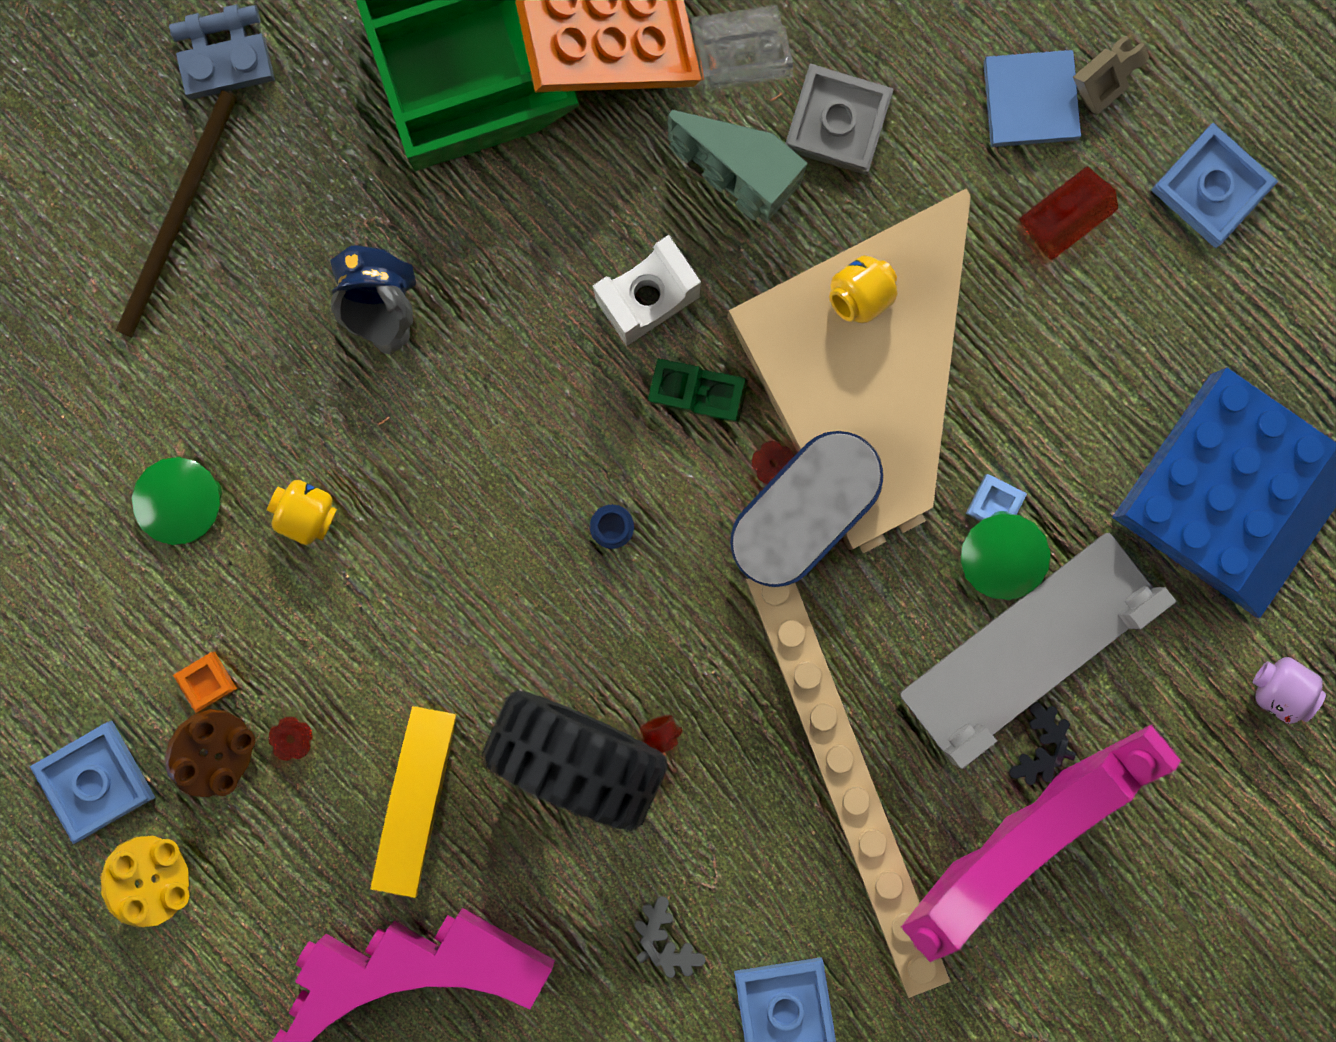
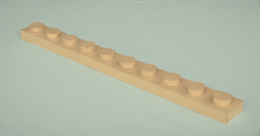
M748 578L746 579L747 585L908 998L949 983L950 979L942 959L939 958L929 962L901 928V925L920 902L796 583L782 587H770L758 584Z

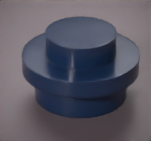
M605 505L593 514L590 521V532L593 539L600 546L616 549L624 546L631 539L634 532V521L631 514L625 508L619 505Z

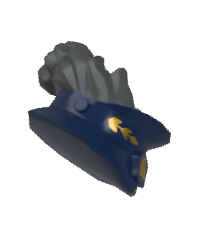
M352 245L331 259L332 271L337 283V287L332 290L331 310L337 322L355 336H362L364 339L372 341L385 354H394L395 351L407 344L410 335L409 326L413 323V311L409 300L406 298V292L416 285L413 266L398 259L384 249Z

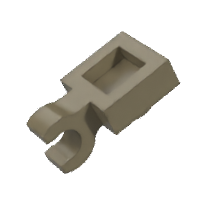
M1125 36L1114 44L1112 51L1104 49L1073 76L1086 110L1098 115L1130 87L1126 77L1132 71L1144 65L1149 59L1144 43H1139L1133 48L1130 38Z

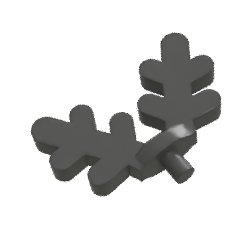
M659 896L653 907L650 904H645L642 907V911L648 917L647 924L642 920H636L634 923V927L642 935L640 943L645 949L636 958L640 964L650 958L655 966L661 965L668 978L675 976L673 966H679L685 976H691L693 973L691 966H702L706 959L703 954L692 952L693 947L690 943H684L679 952H674L676 946L672 941L666 942L661 952H657L653 946L654 941L666 940L668 937V933L664 929H659L660 925L673 921V915L666 912L669 905L668 899L664 896Z

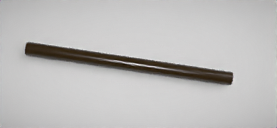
M221 90L115 330L121 334L132 338L238 99L231 93Z

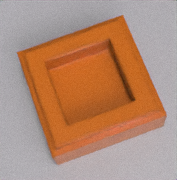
M210 652L173 675L195 713L203 711L237 690L216 652Z

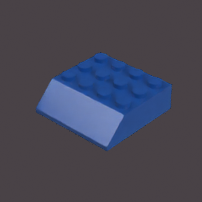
M1224 368L1209 375L1112 518L1253 616L1261 618L1336 508V442L1229 368Z

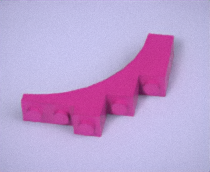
M464 908L461 909L456 919L447 915L434 938L442 943L440 946L396 921L392 922L386 932L378 928L365 950L367 954L372 956L371 959L330 935L325 934L316 944L309 941L295 964L302 969L295 983L310 990V993L304 989L300 992L289 1011V1014L295 1017L288 1032L280 1029L272 1042H311L328 1025L362 1004L390 993L422 987H463L495 994L531 1009L553 969L555 960Z

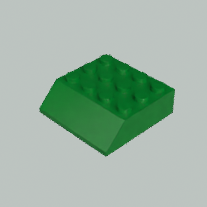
M356 0L406 157L414 171L541 131L579 106L575 91L535 92L515 0Z

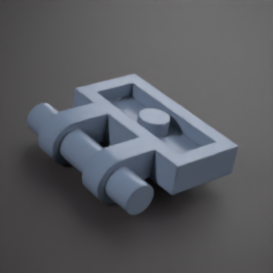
M235 4L224 7V12L201 17L199 13L185 16V21L169 25L174 42L191 39L193 49L176 53L185 95L190 100L218 94L221 90L227 92L275 81L265 37L262 33L251 36L246 34L245 26L261 22L256 5L239 8ZM225 30L230 31L231 40L209 45L207 34Z

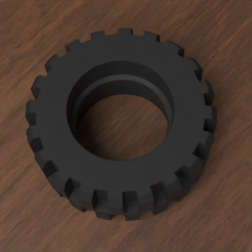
M516 690L506 697L482 751L484 766L513 786H517L525 792L547 801L549 804L563 808L582 818L626 831H634L643 825L668 768L666 756L648 744L579 711L521 690Z

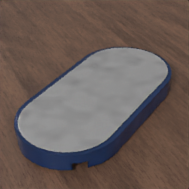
M845 431L826 432L807 442L737 517L731 531L730 544L733 558L739 569L754 582L770 587L787 586L806 576L878 500L882 491L884 473L881 458L876 449L861 436Z

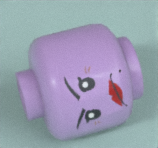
M1284 657L1274 665L1267 661L1253 679V684L1258 686L1255 697L1257 704L1287 724H1294L1300 720L1308 722L1320 709L1326 697V693L1322 691V678L1290 657Z

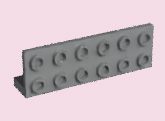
M1105 533L1042 581L1033 591L1015 602L900 692V697L950 762L963 769L997 742L993 734L1125 631L1128 629H1142L1177 601L1166 587H1152L1110 533Z

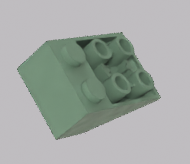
M675 110L668 114L670 149L684 162L689 163L693 160L705 170L702 176L716 190L722 192L725 188L738 199L735 202L736 206L750 219L756 220L759 217L767 224L801 185L808 163L773 133Z

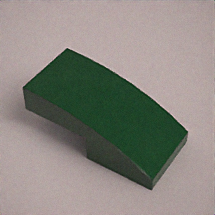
M657 358L648 402L739 424L749 381L743 377L703 370L700 366Z

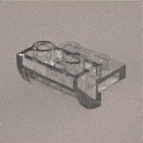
M778 4L691 18L692 32L702 79L701 85L704 92L792 78L793 60L786 28L782 27Z

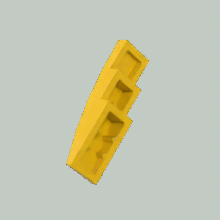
M412 706L389 799L371 890L416 898L418 895L426 850L429 848L437 804L441 798L457 714Z

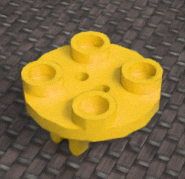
M156 836L133 837L118 845L106 859L101 874V895L108 911L121 923L137 928L157 926L172 918L178 910L185 907L189 900L188 867L179 851L178 845L173 840L162 839ZM153 875L156 877V880H155L154 883L152 882V879H151ZM136 880L139 881V887H138V888L135 886V881H136Z

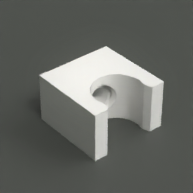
M669 235L653 246V252L630 271L613 280L610 277H605L593 285L596 302L626 346L699 298L701 281ZM652 286L659 291L660 297L655 304L644 306L635 299L636 292L641 287Z

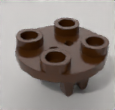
M209 709L193 714L178 726L168 742L165 754L167 775L178 789L193 797L229 795L235 790L238 781L249 766L252 750L255 745V735L246 727L243 720L226 710Z

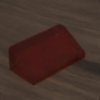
M1086 166L1018 218L1019 223L1041 251L1050 260H1053L1118 210L1116 190Z

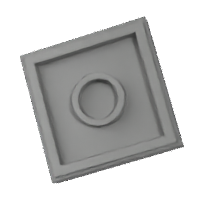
M809 64L785 144L798 155L867 175L893 88Z

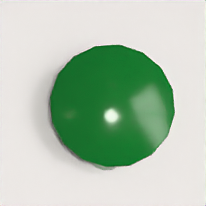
M182 457L161 459L147 467L136 481L132 495L134 517L141 529L156 541L170 545L192 544L205 535L215 523L221 504L222 488L214 480L212 474L196 461Z
M999 511L990 517L984 518L969 531L962 544L960 561L966 579L977 591L993 599L1012 600L1026 596L1041 584L1049 570L1051 552L1046 536L1034 522L1020 515Z

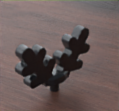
M1034 702L1029 707L1030 712L1036 718L1029 722V726L1035 730L1044 728L1047 733L1041 734L1039 741L1042 744L1055 742L1056 748L1051 756L1043 748H1036L1034 753L1038 757L1037 760H1032L1025 753H1021L1018 756L1021 764L1012 766L1009 769V774L1015 779L1025 777L1024 780L1028 785L1035 783L1038 772H1042V779L1044 781L1050 782L1053 779L1054 768L1061 766L1063 758L1074 761L1076 752L1067 750L1069 739L1065 737V734L1070 726L1069 721L1061 719L1056 724L1054 719L1058 712L1057 708L1049 706L1045 710L1037 702Z

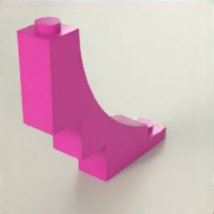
M1150 725L1060 771L1035 803L1007 816L982 848L954 861L901 925V928L929 962L958 951L991 912L1032 873L1093 825L1129 803L1142 786L1174 772L1181 762L1180 758L1153 726Z

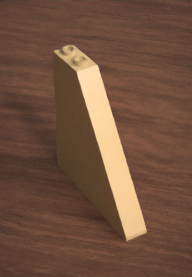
M967 188L730 309L727 318L797 452L814 437L830 431H845L857 434L866 439L878 452L884 473L882 491L871 509L842 538L848 550L859 546L862 553H865L886 542L883 533L897 526L904 533L926 521L922 513L933 508L971 198ZM866 255L874 257L879 261L884 260L892 266L897 275V298L893 305L872 321L864 324L854 321L849 322L841 318L831 305L829 300L831 280L837 272L853 260Z

